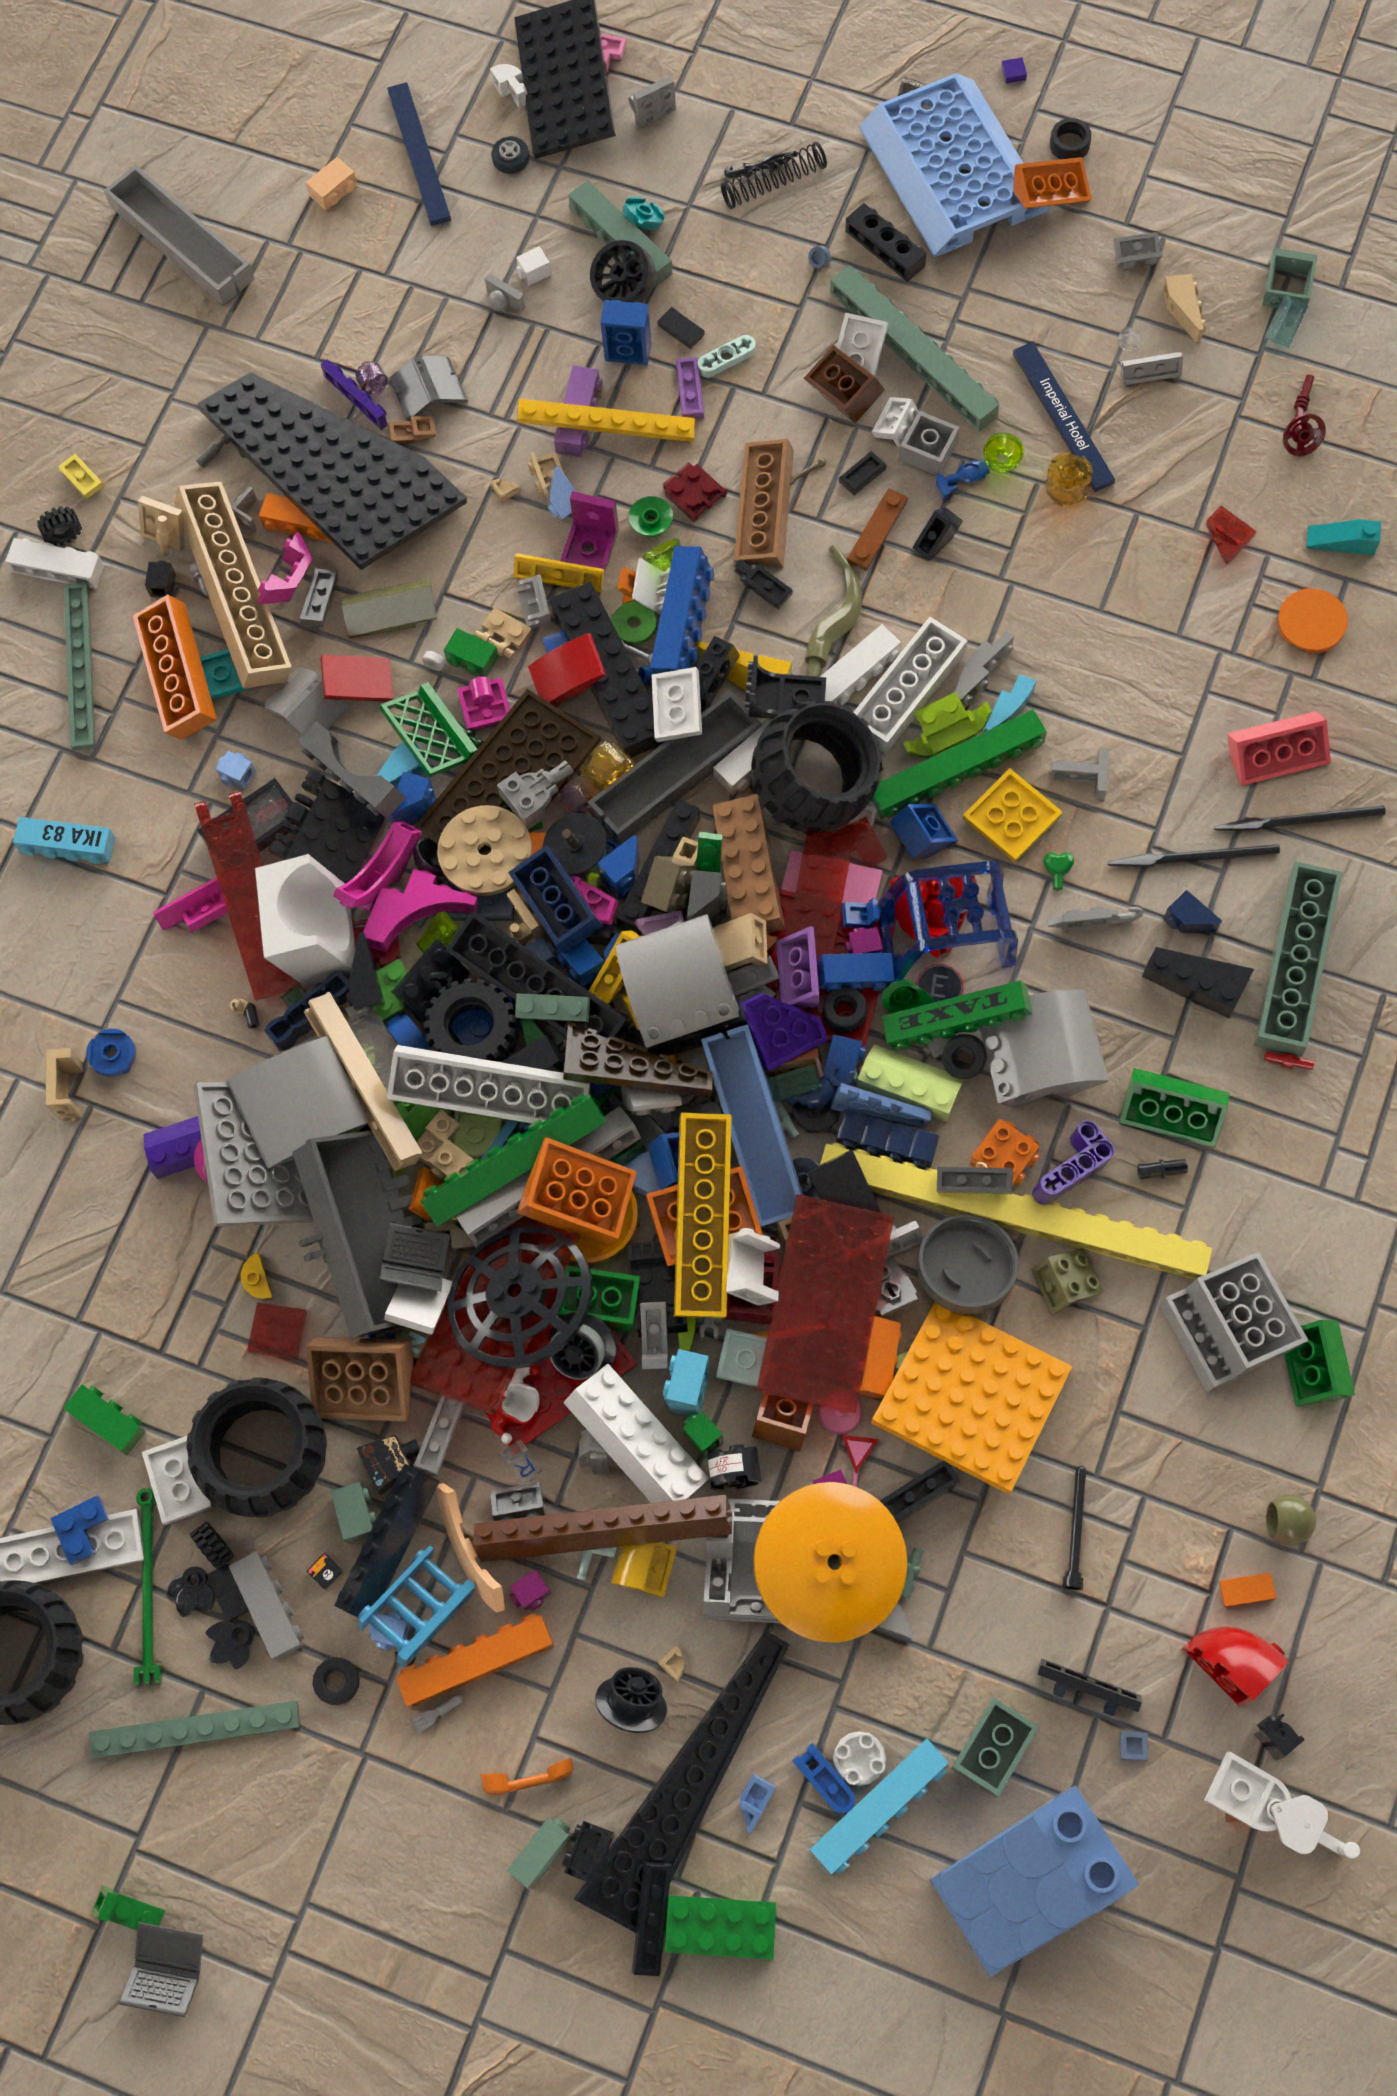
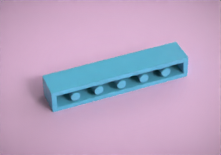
M926 1739L809 1850L830 1874L836 1871L840 1875L850 1865L847 1859L854 1853L858 1856L861 1855L870 1846L867 1840L872 1835L881 1836L890 1827L886 1822L892 1816H895L897 1819L909 1809L906 1803L912 1797L918 1800L928 1791L925 1785L932 1778L937 1782L948 1772L944 1767L949 1762Z

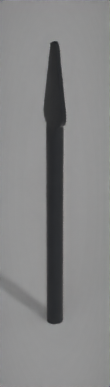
M1382 805L1262 819L1253 817L1214 826V830L1257 831L1266 827L1385 815L1386 808Z
M1280 845L1159 855L1142 854L1108 861L1107 865L1152 867L1156 864L1279 854Z

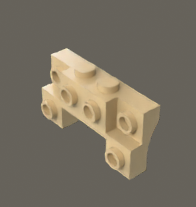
M440 1110L425 1127V1133L416 1142L422 1151L419 1159L431 1168L430 1172L439 1180L445 1179L453 1172L461 1173L466 1170L465 1166L474 1160L450 1141L461 1129V1126L443 1110Z

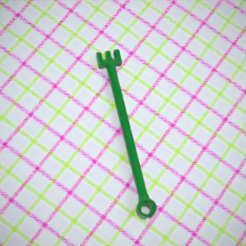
M145 1488L141 1489L136 1496V1501L141 1506L144 1560L142 1561V1666L134 1667V1686L141 1685V1675H144L145 1685H151L152 1674H154L155 1684L162 1683V1666L153 1665L152 1512H154L153 1507L157 1503L151 1488H148V1490ZM146 1492L149 1493V1500L143 1502L142 1496L146 1494Z

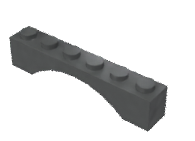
M317 721L298 740L304 747L302 752L310 760L316 758L314 763L324 772L328 768L327 774L336 782L341 779L340 785L349 793L355 791L353 796L363 805L366 802L369 803L366 807L376 816L380 813L388 819L406 799L381 775L360 776L347 771L341 756V743Z

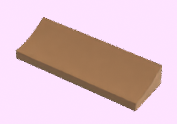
M788 439L745 443L734 555L735 563L741 559L747 564L784 568L791 489L790 476H792L794 450Z

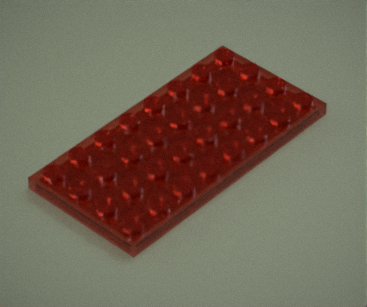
M796 1195L776 1290L778 1291V1302L773 1304L755 1392L853 1414L856 1413L894 1216L804 1195Z
M523 1216L502 1230L505 1231L523 1226L545 1227L563 1234L575 1245H577L581 1237L577 1233L567 1232ZM530 1232L521 1233L520 1243L535 1244L545 1249L557 1240L543 1233ZM510 1236L492 1244L477 1258L484 1261L495 1251L509 1246ZM566 1245L554 1254L564 1270L572 1255V1252ZM520 1250L519 1262L531 1264L540 1254L533 1251ZM509 1253L498 1257L489 1266L497 1271L507 1265ZM549 1260L538 1270L544 1280L557 1278L556 1271ZM469 1266L458 1285L455 1301L466 1297L469 1282L476 1271L472 1266ZM484 1274L480 1275L474 1294L486 1291L490 1279ZM521 1287L514 1288L511 1292V1297L518 1296L521 1292ZM555 1289L546 1290L543 1306L547 1307ZM447 1299L432 1335H429L411 1371L410 1383L413 1386L495 1415L516 1369L495 1368L483 1364L473 1358L459 1344L449 1323ZM487 1302L474 1305L476 1315L482 1324L491 1312ZM467 1308L454 1312L455 1320L460 1332L471 1344L478 1330L471 1322ZM535 1313L530 1318L521 1321L522 1331L539 1323L542 1317ZM498 1318L491 1330L498 1333L511 1334V1322ZM486 1337L479 1348V1351L494 1357H515L513 1342H498ZM531 1338L523 1340L525 1351Z

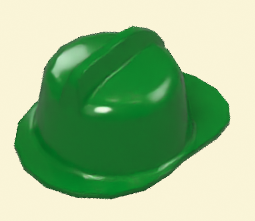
M898 979L892 982L882 994V1004L890 1013L935 1002L929 993L907 979Z

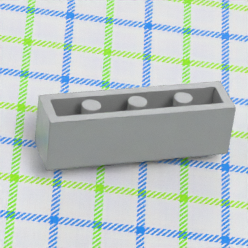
M256 1551L229 1565L271 1659L278 1661L304 1647L301 1641L305 1638L298 1624L295 1626L291 1619V1616L294 1615L288 1601L283 1602L280 1596L283 1589L278 1579H273L269 1572L272 1569V1565L266 1555L262 1557Z

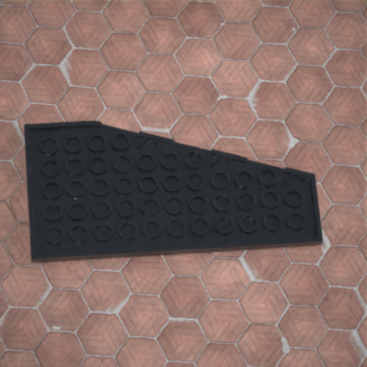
M252 372L197 403L198 410L360 570H363L467 503V497L425 457Z

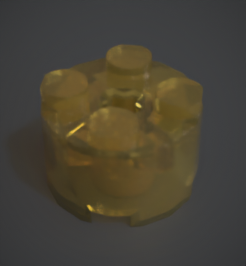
M1072 452L1060 453L1052 459L1051 464L1048 466L1045 489L1056 505L1064 507L1077 504L1087 497L1093 473L1091 463L1086 457L1082 456L1081 458L1077 455H1072Z
M606 741L592 751L591 755L593 758L588 765L585 763L582 765L581 776L601 792L631 769L634 761L613 741L611 744Z

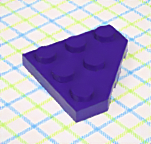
M760 993L740 1003L764 1070L770 1071L828 1041L821 1018L801 1011V1009L774 999L767 994Z

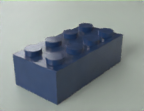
M545 845L508 872L555 945L562 952L567 953L603 927V924L557 855L548 845Z

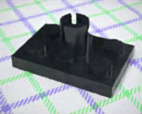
M435 940L391 991L422 1025L427 1021L425 1012L426 1009H431L430 1001L432 998H439V991L444 987L446 990L452 987L451 983L455 981L462 984L464 979L470 974L457 958L445 951L447 947L440 940Z

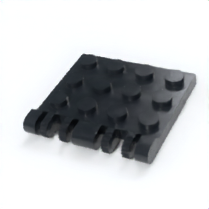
M310 769L305 777L306 781H303L301 787L315 795V800L313 801L311 798L300 793L296 794L295 800L302 805L292 802L285 816L288 821L294 824L283 821L281 824L285 831L296 836L295 840L292 841L285 835L277 833L274 837L277 842L272 841L268 851L283 860L309 854L346 884L358 874L385 817L380 813L376 816L366 807L369 803L366 802L363 805L353 796V792L349 793L342 786L327 779L323 774Z

